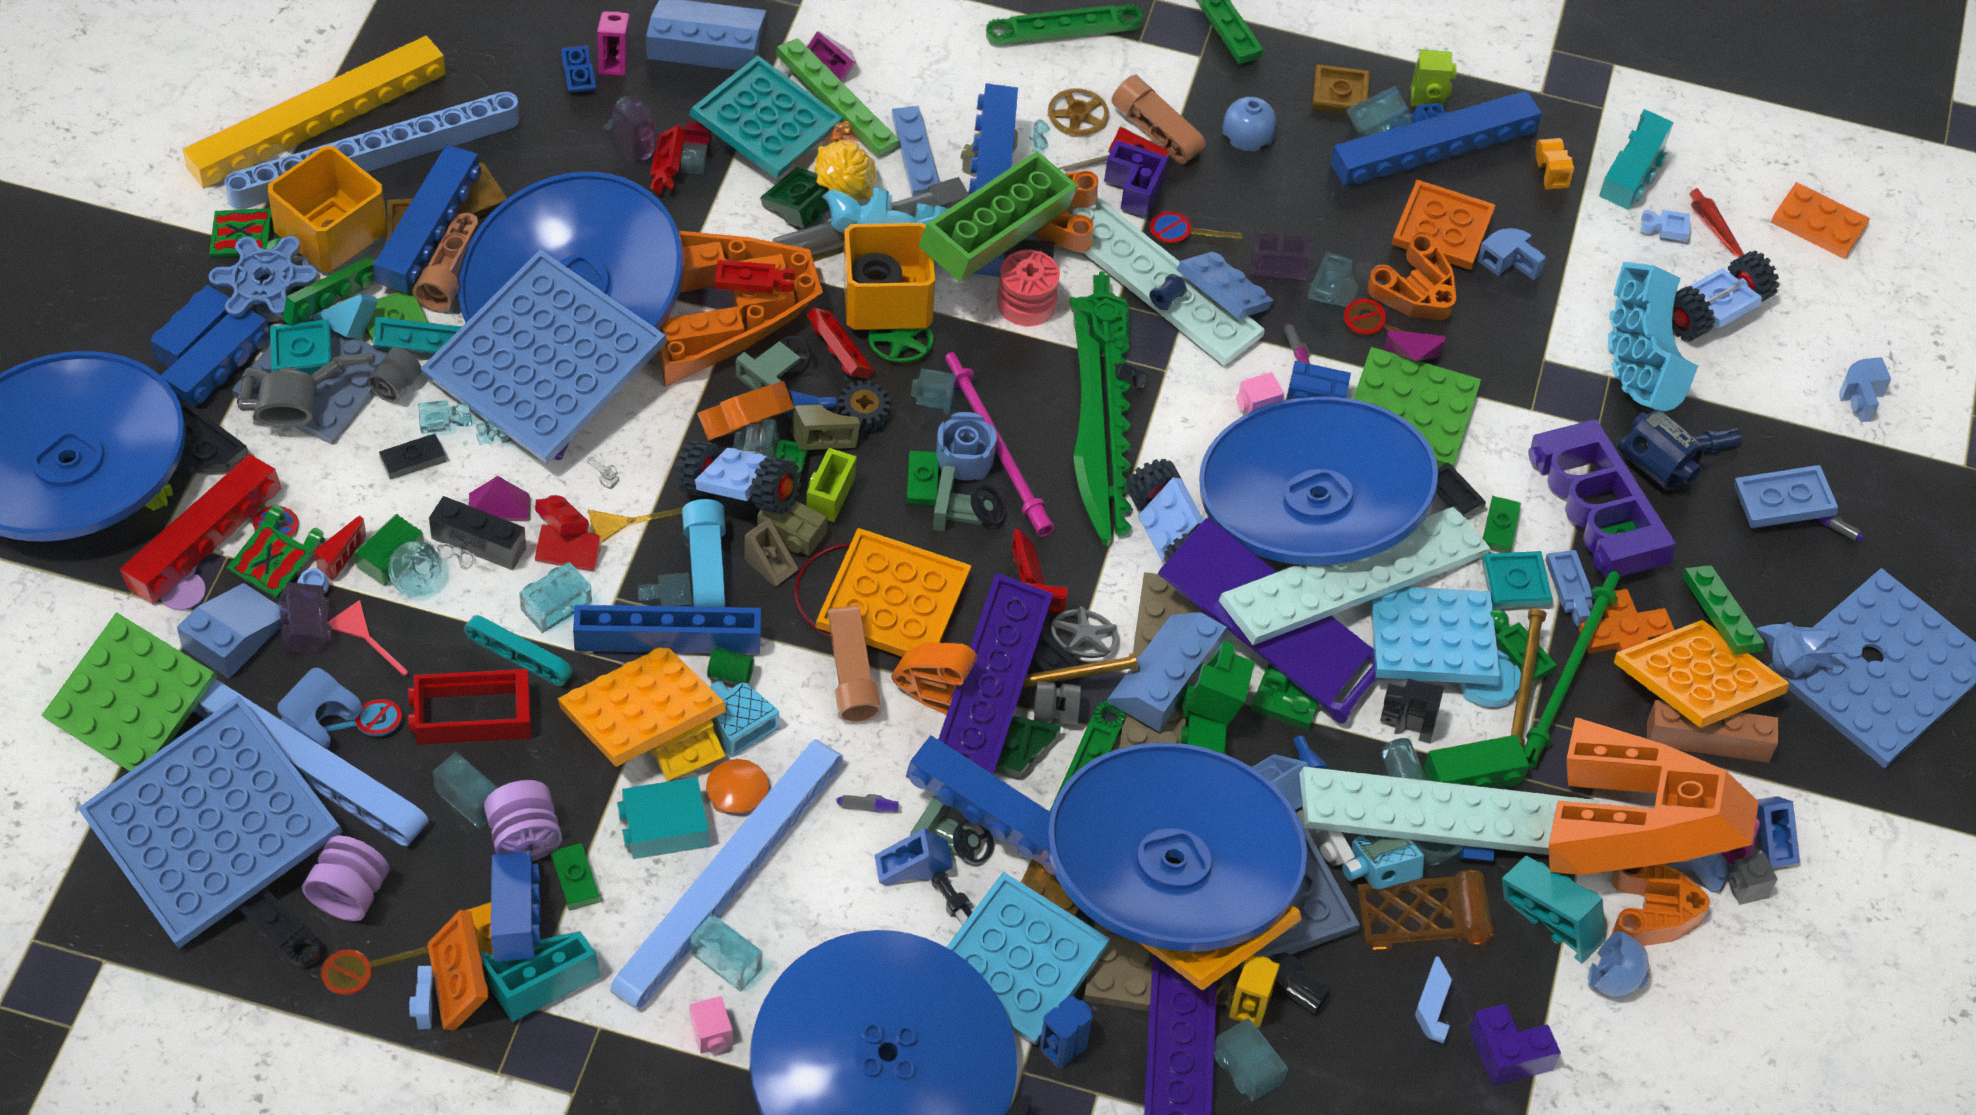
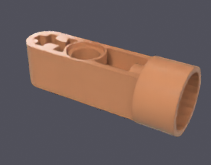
M1138 75L1128 77L1114 92L1111 103L1153 140L1160 139L1162 147L1168 149V154L1178 163L1185 164L1205 150L1206 142L1201 133L1165 102Z
M461 213L454 217L431 261L417 280L413 288V295L423 307L436 312H443L450 308L460 287L459 273L467 247L479 228L478 219L474 214Z
M859 605L828 609L829 627L839 686L835 689L838 717L846 722H861L878 716L882 709L878 685L871 680Z

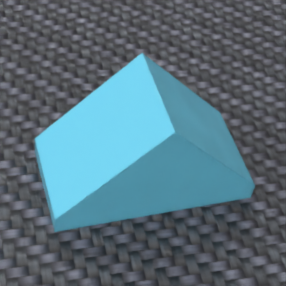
M359 294L314 314L313 319L314 321L329 319L331 330L345 337L362 340L376 307L377 299L374 296Z

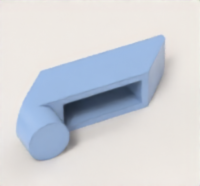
M1436 956L1415 1017L1429 1039L1443 1044L1450 1025L1437 1020L1452 979L1440 958Z

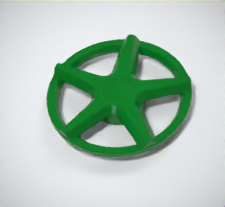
M929 327L891 329V333L875 334L878 329H871L868 337L870 347L878 356L898 363L912 362L922 358L929 352L933 344V334ZM924 330L928 338L927 346L914 340L913 336ZM874 342H889L891 347L889 356L880 352ZM910 348L921 352L913 357L898 358L900 352L907 351Z

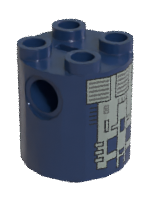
M1653 410L1648 415L1644 412L1639 414L1632 423L1634 429L1629 435L1622 438L1617 445V449L1622 452L1625 458L1665 491H1671L1682 482L1685 485L1690 484L1702 469L1699 462L1703 457L1705 447L1660 410Z

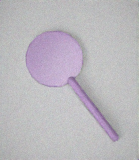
M198 565L176 583L166 595L160 598L166 607L184 611L200 604L205 597L206 587L200 576L194 574Z

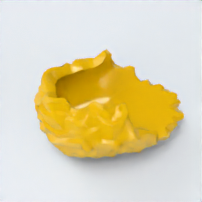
M839 140L838 142L830 143L826 147L820 146L818 148L819 152L815 159L814 172L818 175V185L829 188V190L834 189L852 197L856 202L864 198L868 200L873 196L872 189L876 182L875 161L868 156L865 149H861L858 143L848 140Z

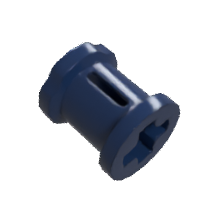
M1169 274L1159 288L1155 287L1150 291L1149 296L1152 303L1158 309L1167 311L1177 297H1182L1187 293V287L1179 276Z

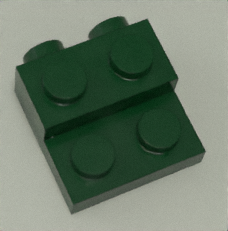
M797 167L764 193L760 200L763 207L782 213L786 223L805 229L811 224L818 223L822 214L830 209L827 200L822 198L829 191V188L818 185V175L815 172Z

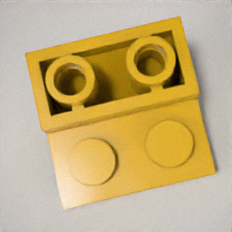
M711 719L650 750L652 757L655 756L666 782L683 777L726 757L713 730L714 724Z

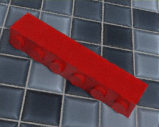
M248 454L120 568L127 589L151 604H154L162 596L166 595L176 583L188 575L196 565L209 556L217 546L227 537H230L237 528L247 519L251 518L262 505L275 497L278 491L282 489L276 469L255 456Z

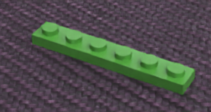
M798 38L777 46L775 55L825 105L843 117L842 122L876 157L898 148L900 140Z

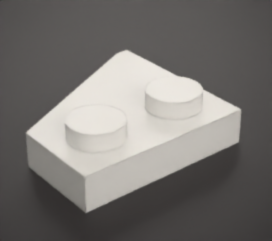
M1303 809L1296 811L1300 822L1303 821L1304 823ZM1307 828L1318 850L1332 867L1346 863L1355 857L1342 832Z

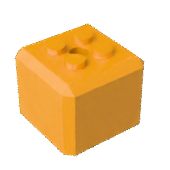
M335 146L321 147L268 184V197L274 232L281 238L286 236L297 237L300 241L299 253L307 256V259L321 271L331 272L387 233L382 184Z
M851 224L845 228L843 275L846 322L848 326L854 330L927 328L933 323L935 293L934 260L918 247L926 224ZM883 253L899 262L902 268V283L858 284L852 280L851 268L854 262L863 255Z

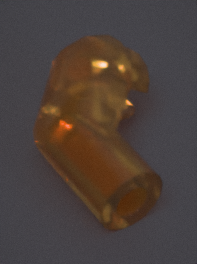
M838 121L834 125L830 143L843 140V136H850L852 134L849 121Z

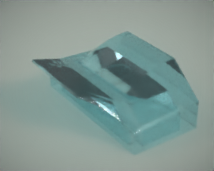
M1326 251L1309 289L1307 298L1347 307L1354 301L1359 289L1352 274L1353 260Z

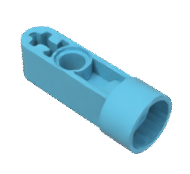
M695 500L687 503L682 509L683 534L690 540L694 607H725L721 537L726 532L724 506L715 500Z

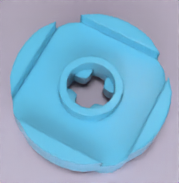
M1497 651L1500 671L1498 685L1459 683L1463 691V697L1470 703H1477L1486 707L1508 706L1518 692L1521 676L1518 666L1515 665L1514 667L1508 661L1509 657L1506 654Z

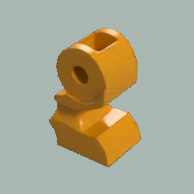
M1562 139L1538 140L1536 143V158L1539 167H1546L1544 175L1545 190L1569 188L1574 166L1572 157L1568 156V150H1564Z

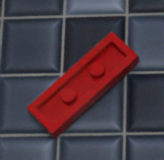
M814 307L807 314V317L813 323V330L827 342L829 352L841 361L843 371L851 377L857 376L869 379L875 372L833 314Z

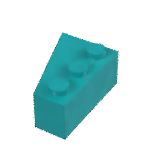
M1643 109L1636 131L1631 130L1628 136L1630 141L1623 151L1620 150L1605 176L1599 197L1627 210L1630 209L1634 201L1639 202L1646 189L1644 185L1652 183L1657 172L1655 168L1657 166L1661 168L1667 158L1668 153L1664 150L1674 123L1673 121Z
M1525 856L1502 878L1504 900L1534 925L1538 922L1543 924L1553 933L1551 939L1558 945L1563 941L1577 953L1574 958L1581 964L1606 941L1603 898L1596 892L1583 888L1567 876L1550 872V869L1544 863L1537 862L1528 856Z
M581 931L541 939V944L535 945V958L494 962L493 954L488 955L487 952L480 953L485 982L512 1022L600 977L596 952Z

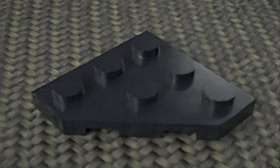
M183 399L180 402L185 420L186 437L182 457L173 474L228 471L248 454V448L244 443Z

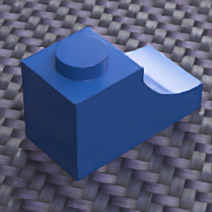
M1779 796L1757 799L1759 801L1757 819L1760 825L1756 836L1771 867L1800 863L1793 801Z
M925 828L874 855L879 883L885 886L909 879H925L928 881L932 879L935 873L945 872L953 868L948 841Z

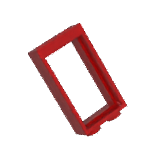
M528 669L414 675V687L408 688L409 707L414 706V714L408 715L409 733H415L417 745L531 739ZM516 693V719L425 724L424 698Z

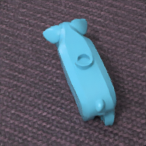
M876 187L873 188L872 198L864 206L859 205L852 197L834 189L829 190L822 196V198L827 200L830 207L831 225L836 231L842 233L851 224L924 223L927 225L928 222L948 210V208L936 205L933 209V206L917 203L915 217L904 212L893 211L892 195H889V191Z

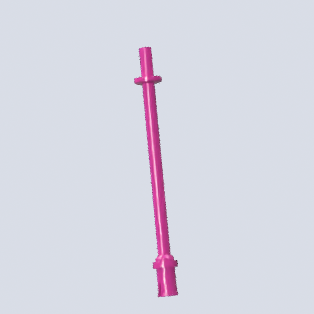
M954 352L948 353L945 356V360L953 373L950 378V384L953 388H961L974 413L983 416L985 422L990 426L991 424L994 426L997 435L995 451L1024 502L1022 507L1023 515L1030 519L1038 536L1045 537L1051 534L1055 526L1045 511V503L1040 498H1034L971 383L974 380L973 370L970 368L963 369Z

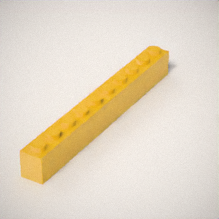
M426 35L183 148L186 168L203 189L218 183L233 172L267 160L286 149L316 137L320 133L341 125L356 116L446 75L444 55Z

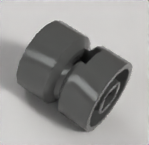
M394 347L382 359L381 364L369 375L367 384L372 388V392L382 400L396 403L407 391L406 386L412 385L422 372L420 368L422 366L410 352Z
M1037 681L1034 720L1051 723L1053 719H1058L1060 724L1077 725L1081 685L1063 684L1061 688H1057L1055 683ZM1057 697H1065L1064 711L1055 710Z

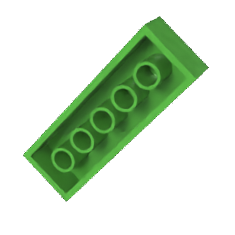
M1036 151L928 222L918 247L957 281L962 282L1066 211L1072 202L1078 185L1041 153Z

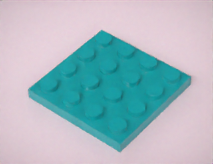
M758 55L693 106L690 112L692 118L776 179L840 126L843 119L842 116Z

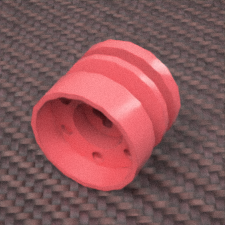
M1021 250L1009 255L1002 262L997 304L999 312L1005 319L1013 324L1029 327L1047 322L1054 315L1060 272L1058 265L1052 257L1040 251Z

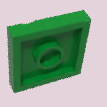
M1268 663L1250 710L1309 731L1319 703Z

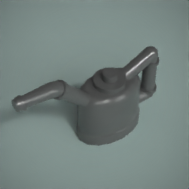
M367 353L333 357L332 361L312 375L292 367H284L271 373L252 367L246 368L241 377L242 385L240 396L237 399L238 408L241 411H254L253 417L258 422L267 426L291 428L305 425L312 420L316 386L346 366L375 363V354ZM256 381L261 382L258 399H251L254 384Z

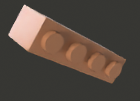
M1655 700L1647 719V739L1682 751L1769 763L1778 745V718L1739 712L1700 728L1675 708H1672L1667 702Z

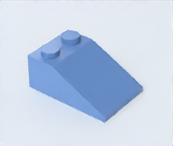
M243 583L199 605L177 626L181 647L229 679L291 618V613Z

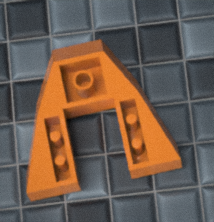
M679 231L685 259L684 277L680 292L715 287L718 260L775 264V271L791 268L795 270V280H786L794 281L793 292H783L779 288L774 287L773 294L728 290L732 304L731 308L667 318L659 331L666 335L668 342L657 352L665 387L746 350L795 319L819 297L823 291L810 249L751 237Z
M1575 717L1567 754L1568 786L1657 793L1655 808L1558 801L1549 840L1550 872L1586 875L1682 862L1753 845L1759 801L1726 770L1668 745Z

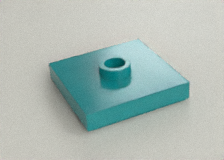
M329 319L295 323L293 325L270 326L272 372L284 367H292L301 372L313 374L332 361L331 325Z
M1541 551L1483 554L1481 561L1487 588L1491 592L1492 609L1551 606L1553 599Z

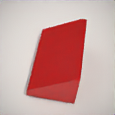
M542 525L535 561L594 572L601 551V536L588 532L559 535L550 525Z
M1019 529L1014 530L1011 548L1021 582L1046 585L1033 542Z

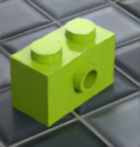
M1419 50L1411 84V106L1440 103L1444 108L1446 98H1450L1452 93V82L1450 80H1455L1457 64L1452 63V52Z
M828 448L817 472H814L811 476L806 506L827 516L828 521L835 522L856 478L857 457Z

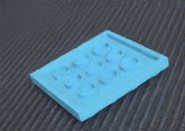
M1404 587L1370 600L1376 678L1498 685L1500 671L1494 618L1490 615V612L1493 610L1490 591Z
M1003 871L946 948L969 962L993 988L1008 1016L1012 1031L1032 1044L1037 1045L1041 1038L1044 1015L1054 1007L1058 1008V1004L1067 996H1073L1110 945V938Z

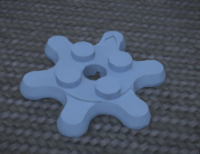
M295 236L282 238L272 249H261L254 238L243 237L235 245L236 251L240 255L239 261L231 267H216L209 273V281L214 286L234 289V294L225 303L227 313L233 317L243 316L250 307L256 304H266L274 315L282 317L288 291L296 286H309L315 283L317 277L315 267L311 265L299 266L291 261L300 249V241ZM264 274L270 275L268 279L263 280V283L257 280Z

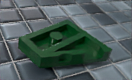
M1012 716L994 773L1020 778L1059 737L1061 726Z

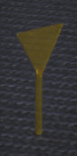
M683 507L638 517H627L589 509L588 513L592 532L601 536L602 543L629 524L682 514Z

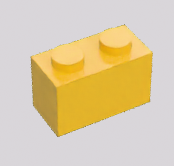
M1251 955L1246 959L1236 987L1229 1014L1230 1018L1260 1028L1280 964L1274 963L1264 956Z

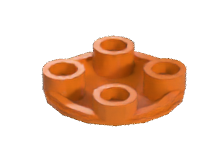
M732 759L714 767L708 775L706 790L716 811L719 813L730 812L740 814L749 811L753 812L768 794L769 782L766 773L759 765L749 760Z

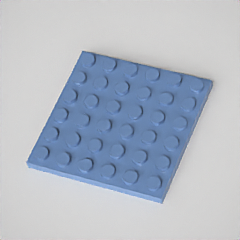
M540 249L420 369L425 377L548 464L668 340L664 333Z
M240 695L78 807V810L178 949L321 848L331 837L343 832L333 816Z

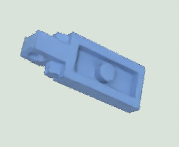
M1577 551L1548 553L1545 561L1562 607H1564L1566 613L1572 612V619L1576 627H1580V624L1586 622L1590 615L1589 609L1593 607V597Z

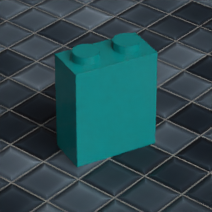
M698 777L622 789V801L617 802L620 821L626 820L627 828L622 829L625 848L631 847L633 859L709 847V830Z

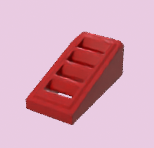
M360 515L314 550L317 569L322 571L330 580L333 581L365 539L364 518Z

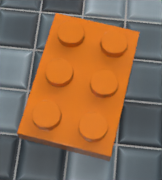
M1796 182L1774 213L1770 223L1845 259L1867 227L1870 218Z
M459 910L427 943L443 1030L455 1031L488 998V986L485 983L482 956L479 953L476 938L477 929L474 925L471 911Z

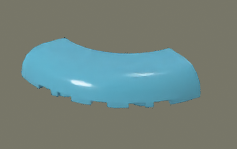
M1623 262L1613 295L1617 296L1616 307L1609 314L1613 332L1608 333L1609 352L1614 354V362L1611 364L1615 377L1621 380L1623 391L1630 394L1633 400L1639 404L1660 411L1675 409L1688 394L1699 366L1686 360L1680 354L1673 337L1672 312L1681 278L1655 265Z

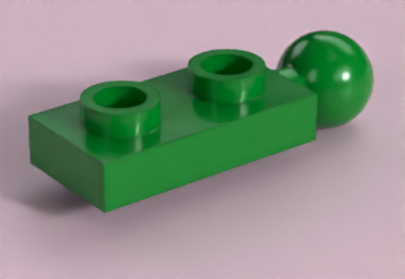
M1493 609L1490 615L1494 618L1495 633H1498L1495 635L1496 645L1509 657L1514 666H1518L1521 672L1528 631L1520 622L1510 627L1509 617L1506 612L1501 609ZM1539 644L1532 684L1555 672L1557 664Z

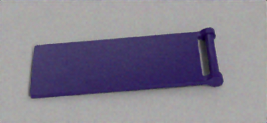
M1206 518L1161 567L1158 575L1214 620L1226 626L1229 632L1325 707L1335 721L1341 724L1345 723L1351 716V710L1377 680L1375 675L1374 649L1332 615L1252 645L1219 602L1220 596L1226 591L1277 572L1210 518ZM1368 658L1372 663L1371 668L1344 701L1338 703L1332 700L1364 660Z

